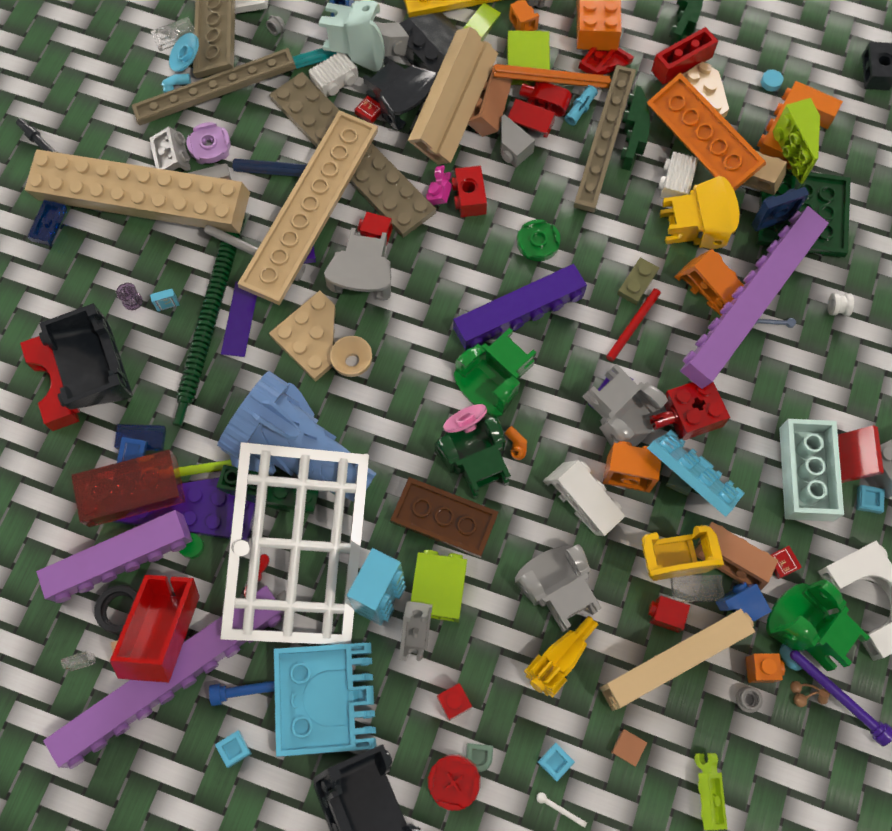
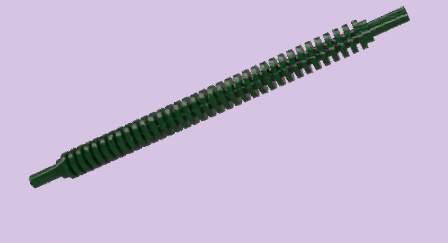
M245 216L243 219L240 234L231 232L226 233L240 239L244 227V222L246 220ZM222 240L190 345L188 359L186 360L179 383L180 387H178L176 394L178 398L177 403L179 404L173 425L179 427L183 425L187 407L195 400L194 396H196V391L198 390L207 352L211 344L210 341L212 340L220 312L219 309L221 308L237 251L236 247Z

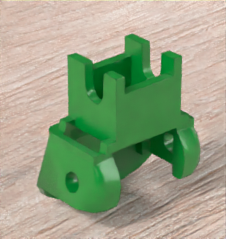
M511 328L506 330L490 346L486 343L482 346L477 344L475 347L463 352L455 361L454 379L461 393L473 405H485L487 408L486 414L496 417L503 416L514 397L518 394L520 386L518 379L534 365L535 360L533 358L537 353L535 350H532L529 354H526L510 338L513 334Z
M824 579L810 585L805 583L797 584L785 591L771 609L772 612H770L766 624L769 636L792 650H807L826 671L837 668V665L829 656L835 658L843 667L850 666L852 662L846 657V654L857 639L865 642L870 638L847 614L849 611L847 606H845L847 602L843 599L840 590L833 583ZM834 608L839 609L838 613L829 615L827 612Z

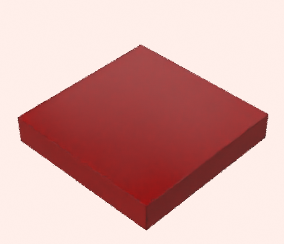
M872 425L838 434L842 483L884 474L877 426Z

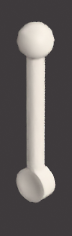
M545 793L537 794L536 799L539 803L549 805L584 828L586 827L587 822L549 800Z

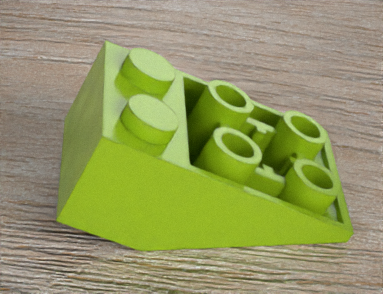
M811 98L787 104L773 130L774 139L780 144L783 156L788 160L792 167V173L797 177L800 184H803L819 155L820 114Z

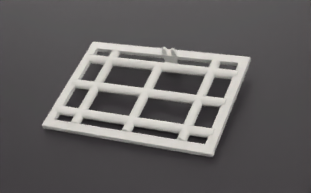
M240 443L220 639L332 645L351 644L354 609L347 598V594L358 575L369 461L367 453L355 454ZM250 454L260 455L258 475L248 474ZM270 457L300 458L298 478L269 476ZM310 459L338 462L336 482L309 480ZM348 463L357 464L356 484L346 483ZM247 484L257 485L246 598H235L239 558L249 552V544L241 540ZM267 486L297 489L292 539L262 537ZM307 489L335 492L331 542L302 540ZM345 493L355 494L350 544L341 543ZM261 547L291 549L286 600L256 599ZM301 550L329 552L325 603L296 601ZM339 553L349 554L344 604L335 603ZM234 608L244 609L242 629H232ZM255 609L284 611L283 630H253ZM294 613H323L322 633L293 632ZM334 614H343L341 634H332Z

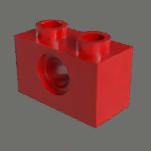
M481 166L455 168V177L451 178L452 190L457 191V196H454L455 209L460 210L461 217L486 215L487 199Z

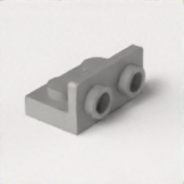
M168 126L149 138L156 168L171 171L179 167L185 171L191 169L189 164L190 158L185 147L186 141L182 133Z

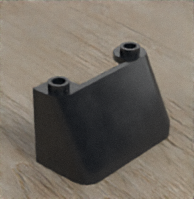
M94 303L39 323L42 330L39 333L40 339L44 346L48 345L53 350L63 382V387L60 388L61 393H58V399L63 407L66 406L71 410L123 401L133 397L111 327Z
M383 744L327 768L314 777V788L331 831H422L413 824H406L386 775L390 771L392 758L390 753L385 750Z

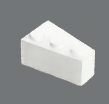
M576 460L562 463L543 482L547 486L552 484L561 493L559 498L563 502L567 500L576 510L574 514L595 535L605 536L625 517L621 512V505L607 495L605 486L592 477L590 468L584 462Z

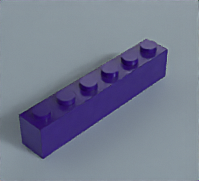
M571 264L454 318L453 329L465 351L475 347L477 344L482 346L489 339H498L509 328L517 330L524 323L530 320L536 321L551 310L555 312L560 310L566 303L579 301L584 297L587 284L576 266Z

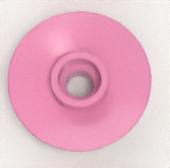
M483 404L466 407L452 415L444 423L443 428L448 433L471 432L476 429V424L485 416L487 408Z

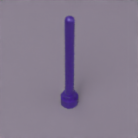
M792 650L790 652V658L870 729L872 738L880 746H886L892 741V727L887 723L877 722L799 651Z

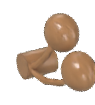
M793 681L790 685L791 691L796 694L794 696V703L798 707H805L807 699L815 694H818L817 700L820 704L828 703L830 693L825 688L819 689L814 685L801 684L798 681ZM802 686H808L818 690L808 694L807 696L800 693L802 691Z

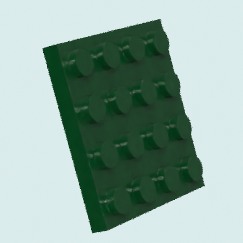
M786 169V175L775 195L760 191L759 209L763 201L770 196L777 197L794 188L797 190L805 187L809 195L799 211L802 212L809 206L829 223L808 252L844 258L848 254L851 177L810 172L804 183L800 184L797 177L793 175L792 169ZM787 220L758 230L756 245L769 247L774 240H779L778 233L786 225L789 226L791 222Z

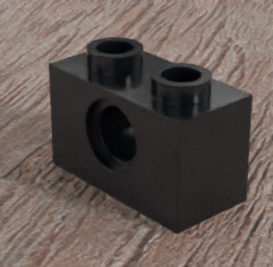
M869 42L862 54L864 89L889 91L892 87V43Z

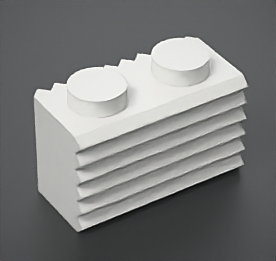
M338 52L333 57L331 56L326 61L324 60L323 63L320 62L316 67L313 66L312 69H309L310 80L327 97L337 94L339 89L346 85L354 84L356 79H358L357 66L345 53Z
M675 151L671 159H666L663 171L667 172L666 177H661L658 189L662 190L661 198L689 195L698 162L696 157Z

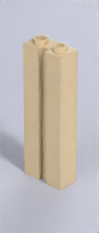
M471 27L456 31L408 139L411 144L437 165L451 163L498 56L492 45L486 41H481L482 37Z
M739 609L600 687V690L612 711L620 709L755 632L753 628L754 623L747 613Z

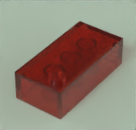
M170 450L71 475L79 521L88 527L186 502L177 457Z

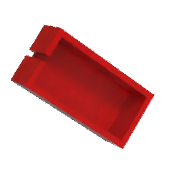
M144 576L110 659L118 679L170 682L200 597L194 578L171 577L170 582L175 596H173L167 576Z

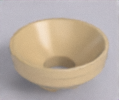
M346 336L339 339L332 346L330 360L338 373L347 377H355L363 374L370 367L372 350L370 345L361 337ZM350 356H356L359 358V363L356 366H348L346 359Z

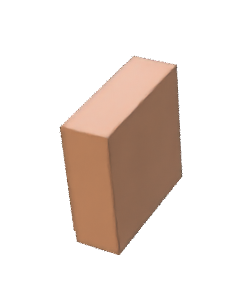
M623 729L611 753L636 767L647 742Z

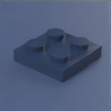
M805 187L797 190L793 188L786 191L783 195L766 198L751 224L755 232L789 220L797 210H800L809 195Z

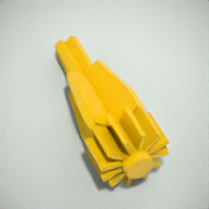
M587 616L575 631H568L553 643L542 656L538 654L524 670V673L527 674L526 678L531 680L530 684L539 693L544 692L546 696L550 695L553 698L567 682L565 677L575 667L587 646L585 640L598 626V623L592 617Z

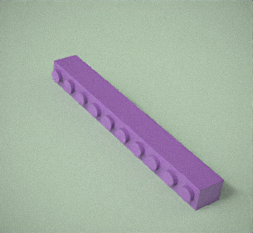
M809 206L802 212L797 210L788 221L791 224L789 226L786 225L778 233L777 236L780 238L778 241L774 240L766 249L769 252L767 256L763 255L756 262L755 266L757 269L755 271L752 270L744 278L745 285L743 287L739 286L732 294L734 299L732 302H727L720 310L721 317L719 319L716 317L708 326L709 333L707 335L703 334L695 343L697 349L695 351L691 350L683 359L685 365L680 372L701 389L714 381L829 224Z
M267 586L257 591L256 599L277 600ZM234 608L232 629L243 628L244 609ZM255 609L253 630H264L268 626L270 628L275 627L283 620L284 611ZM222 616L183 643L169 683L129 680L44 739L43 742L58 768L69 767L72 769L85 760L83 758L91 751L95 753L108 744L107 740L109 738L125 733L130 729L129 724L136 719L140 721L153 712L152 708L159 703L163 705L175 697L174 693L182 687L186 689L197 681V676L203 672L207 674L218 667V662L224 657L230 658L240 651L239 647L247 641L220 639Z

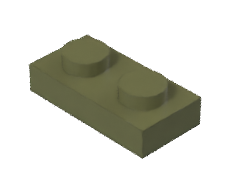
M640 257L620 287L617 295L637 305L658 273L659 267Z

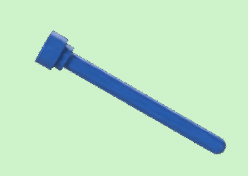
M275 681L229 688L226 685L221 686V684L210 685L211 706L222 705L224 701H228V698L275 691Z

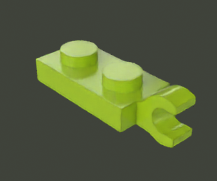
M707 753V763L705 762L704 754H695V763L702 770V773H698V790L701 796V819L704 830L728 829L722 772L717 773V754Z

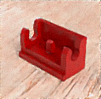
M515 99L508 118L518 125L542 133L543 137L547 138L555 122V112Z

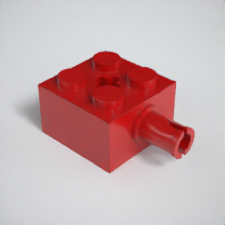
M694 382L667 390L665 395L668 401L664 405L666 411L649 417L650 423L655 424L652 426L654 430L673 424L679 439L682 438L683 440L721 428L731 418L714 382L703 389Z

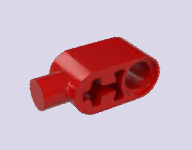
M536 82L534 86L523 83L519 93L520 96L528 98V103L555 112L557 117L565 115L572 99V94L569 90L546 82Z

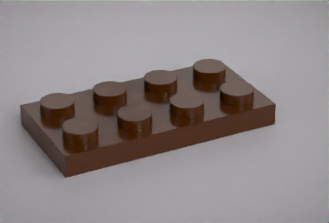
M409 477L390 522L481 558L499 512Z

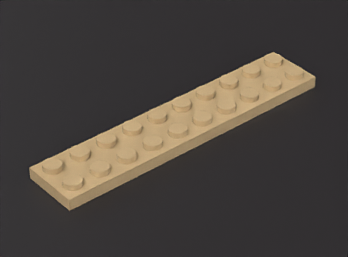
M340 110L338 111L239 280V288L277 305L281 304L375 138L378 126Z

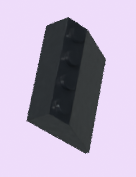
M442 12L407 18L399 23L409 35L406 53L403 56L412 65L433 71L437 75L458 29Z

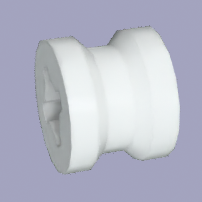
M831 293L828 300V313L830 315L841 313L843 316H850L854 308L853 295L849 293L844 295Z

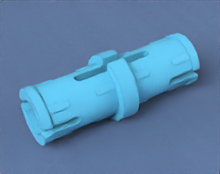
M591 85L586 86L581 96L575 99L573 107L564 117L568 124L576 125L582 114L588 111L589 104L598 94L595 87Z

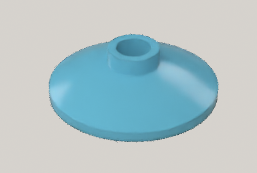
M184 34L173 46L169 57V65L175 72H181L193 63L199 47V40L195 34Z

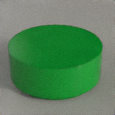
M190 533L193 541L186 544V547L179 552L185 558L194 559L202 554L204 542L197 534Z

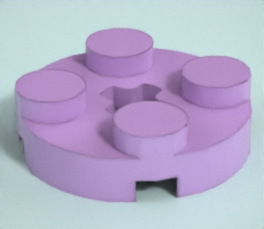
M206 122L199 124L193 128L194 132L187 137L186 144L190 155L199 164L215 163L229 156L231 141L225 128L218 127L216 123ZM207 140H211V142L213 143L209 146H205V144H207Z

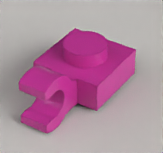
M444 165L435 168L436 182L430 183L426 195L427 201L432 205L447 203L452 187V184L449 182L451 172L444 173Z

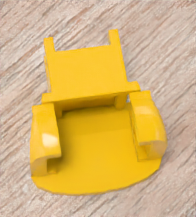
M717 176L694 185L690 195L663 198V208L672 207L660 210V218L668 217L670 224L668 235L672 234V236L665 238L666 244L693 241L694 245H699V248L719 249L727 246L731 234L736 232L739 224V206L735 191L725 177ZM699 232H703L701 238H698Z
M707 525L694 526L693 534L659 539L658 533L655 532L646 534L642 538V548L648 575L653 581L706 573L724 566L717 535ZM698 538L701 540L705 560L700 562L697 561L693 540Z

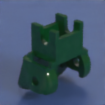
M496 416L479 421L476 424V429L471 432L448 433L435 443V453L449 469L450 473L455 472L457 475L462 473L473 499L478 498L479 488L500 479L504 486L509 485L511 475L501 456L506 440L500 419Z

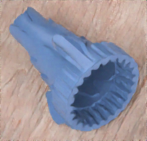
M270 371L262 376L247 395L225 428L217 444L222 451L230 455L232 466L237 468L241 442L350 453V451L335 441L336 436L316 424L318 420L314 418L315 414L301 392L292 383L285 382ZM250 454L249 470L259 472L260 455ZM271 456L269 475L273 476L276 472L275 465L291 476L294 473L298 475L300 458ZM310 459L308 479L336 482L338 462ZM348 463L346 483L356 484L357 464ZM368 468L366 490L376 475V472ZM345 493V498L354 502L355 494Z

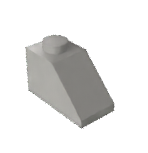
M399 22L375 23L383 37L385 56L405 55L409 35Z
M504 114L501 117L500 128L501 156L507 163L517 167L534 152L535 139Z

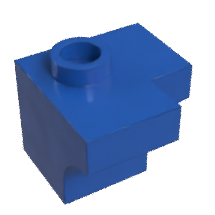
M742 582L716 601L720 611L731 610L736 612L742 609L744 613L751 617L753 622L772 612L757 584Z

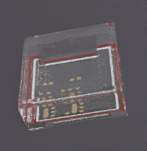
M88 651L61 659L62 668L70 671L96 663L95 655Z

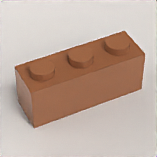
M492 70L468 122V125L482 137L499 130L501 117L505 110L512 79L494 77Z
M711 522L708 526L717 535L724 566L716 569L740 583L757 584L761 591L769 583L778 560L769 553L748 543L745 539L729 532L723 526ZM699 539L695 547L696 557L704 561L705 557L701 540Z

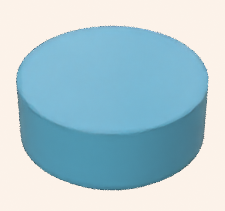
M776 70L766 71L761 78V86L767 91H777L783 83L782 74Z

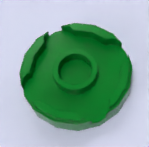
M542 219L526 222L517 234V247L520 253L527 259L546 261L558 252L561 242L560 233L553 224L550 225Z

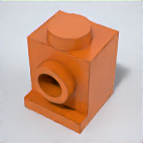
M519 0L510 4L509 20L515 30H538L539 14L534 13L532 6H529L526 0Z

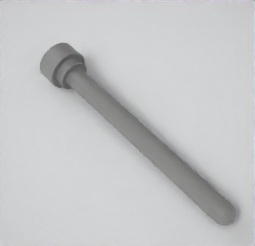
M206 225L204 228L205 233L253 256L258 250L257 247L213 226ZM302 265L294 280L300 281L306 265Z

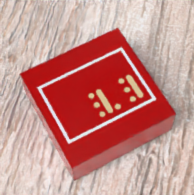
M369 96L354 109L357 116L371 124L381 115L380 103Z
M790 546L770 554L778 560L774 569L778 579L802 568Z

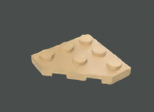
M702 61L682 74L723 117L727 116L729 106L719 71Z
M320 290L269 333L270 337L315 382L333 367L330 360V351L334 345L335 304Z

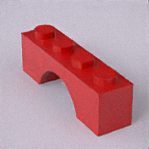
M40 336L21 342L20 345L26 363L34 371L50 374V389L47 395L38 403L44 424L51 431H55L80 422L77 414L80 412V408L70 410L66 406L63 407L58 399V393H61L60 388L63 387V382L53 350L48 345H43Z

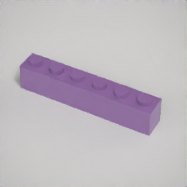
M174 510L36 572L44 598L56 603H62L71 599V595L75 593H84L92 590L94 585L100 582L106 583L115 580L120 573L135 571L140 568L141 564L147 561H158L163 558L165 553L180 551L193 540L184 515Z

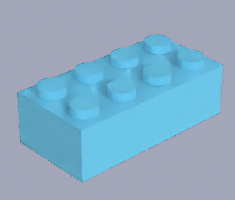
M374 548L371 549L347 594V598L355 613L382 626L384 621L388 622L395 609L393 608L395 599L400 600L406 589L401 562Z

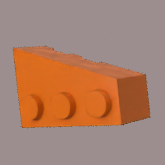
M713 249L692 259L674 276L678 281L683 279L691 285L690 291L695 295L699 292L709 300L706 304L720 316L722 315L720 310L727 302L733 301L732 294L739 286H744L737 278V274L729 269L722 261V257Z

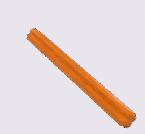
M495 64L492 70L493 76L497 78L584 87L591 85L595 88L608 89L611 84L610 77L604 75Z

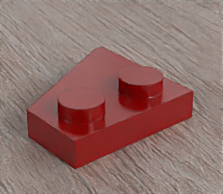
M592 47L580 61L578 68L587 74L605 75L615 71L616 65L625 67L631 64L634 56L619 47L618 50L611 49L610 51L596 50V47Z

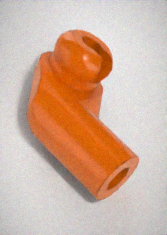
M511 426L504 435L512 441V458L522 460L527 454V440Z

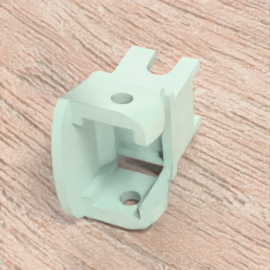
M372 0L355 1L351 6L327 3L326 11L334 13L335 16H321L319 26L326 27L328 40H325L323 50L348 54L353 63L374 72L379 71L385 57L382 34L378 26L373 22L376 14L380 13L379 3Z

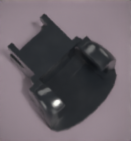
M384 57V67L372 78L367 75L363 77L364 85L372 90L368 89L366 96L380 103L381 115L392 128L401 130L406 126V122L400 118V115L409 112L421 102L426 101L437 75L433 71L416 67L415 65L404 69L388 57Z

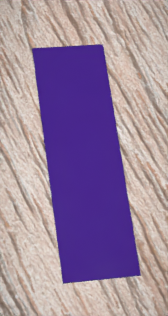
M236 281L221 355L245 357L257 295L239 288L238 281Z

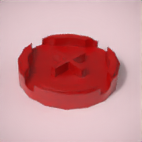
M448 755L440 758L431 768L428 776L430 794H432L435 802L440 807L447 810L459 811L468 807L477 798L481 788V777L477 767L470 759L462 755Z

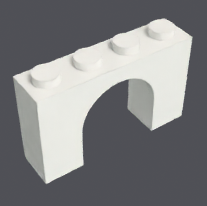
M874 541L818 571L822 579L830 581L838 589L857 580H868L879 585L888 595L891 604L888 620L881 627L867 634L870 637L868 641L862 642L873 661L883 659L892 654V564L888 559L886 550L877 541Z

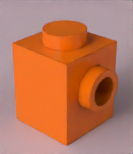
M780 653L752 654L745 657L748 683H774L783 680L782 676L785 674V665L783 660H780Z

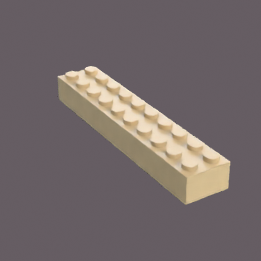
M36 149L25 186V191L39 201L201 228L210 225L221 231L240 234L250 196V191L240 181Z

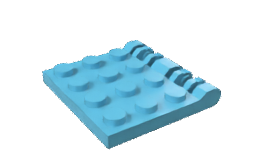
M669 430L667 434L653 440L647 449L725 517L734 509L740 498L745 494L739 487L735 489L732 481L723 484L719 480L722 473L719 470L717 472L712 469L714 466L702 455L698 457L695 449L686 452L683 449L685 441L682 438L680 440L677 439L678 435L673 430Z
M371 643L274 649L276 757L360 751L377 747L376 738L355 739V735L376 733V727L372 726L355 728V718L369 719L375 717V710L354 711V706L374 705L373 686L353 687V682L372 681L373 674L362 673L352 675V666H368L372 664V658H352V655L372 654Z

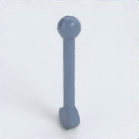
M793 318L788 320L758 319L755 324H778L793 328L796 325V320Z

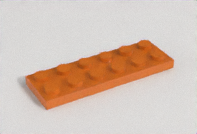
M681 73L647 101V105L705 168L714 177H725L730 182L734 191L766 165V161Z

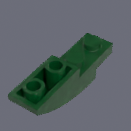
M677 0L676 4L679 5L676 22H678V25H673L669 37L672 38L670 46L681 41L684 34L690 36L694 33L702 10L703 0Z
M638 85L635 94L630 93L627 106H630V111L625 110L622 123L626 124L624 132L627 133L625 142H628L629 145L628 147H623L620 159L624 160L622 169L629 171L634 155L644 154L650 129L649 107L643 89Z
M223 465L217 489L235 496L237 467ZM250 470L248 471V474L258 475L259 473ZM247 484V501L256 502L257 485ZM267 486L266 507L285 512L295 510L297 489ZM307 489L305 513L314 514L319 490Z

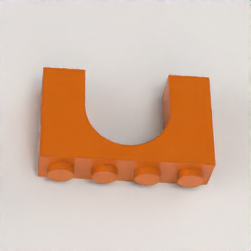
M795 81L792 89L787 87L782 97V100L785 101L784 104L779 102L773 114L777 116L776 119H770L765 129L768 131V134H762L757 144L760 147V153L786 161V169H792V167L783 156L782 148L773 136V130L785 106L811 98L820 114V126L828 130L843 102L798 81Z

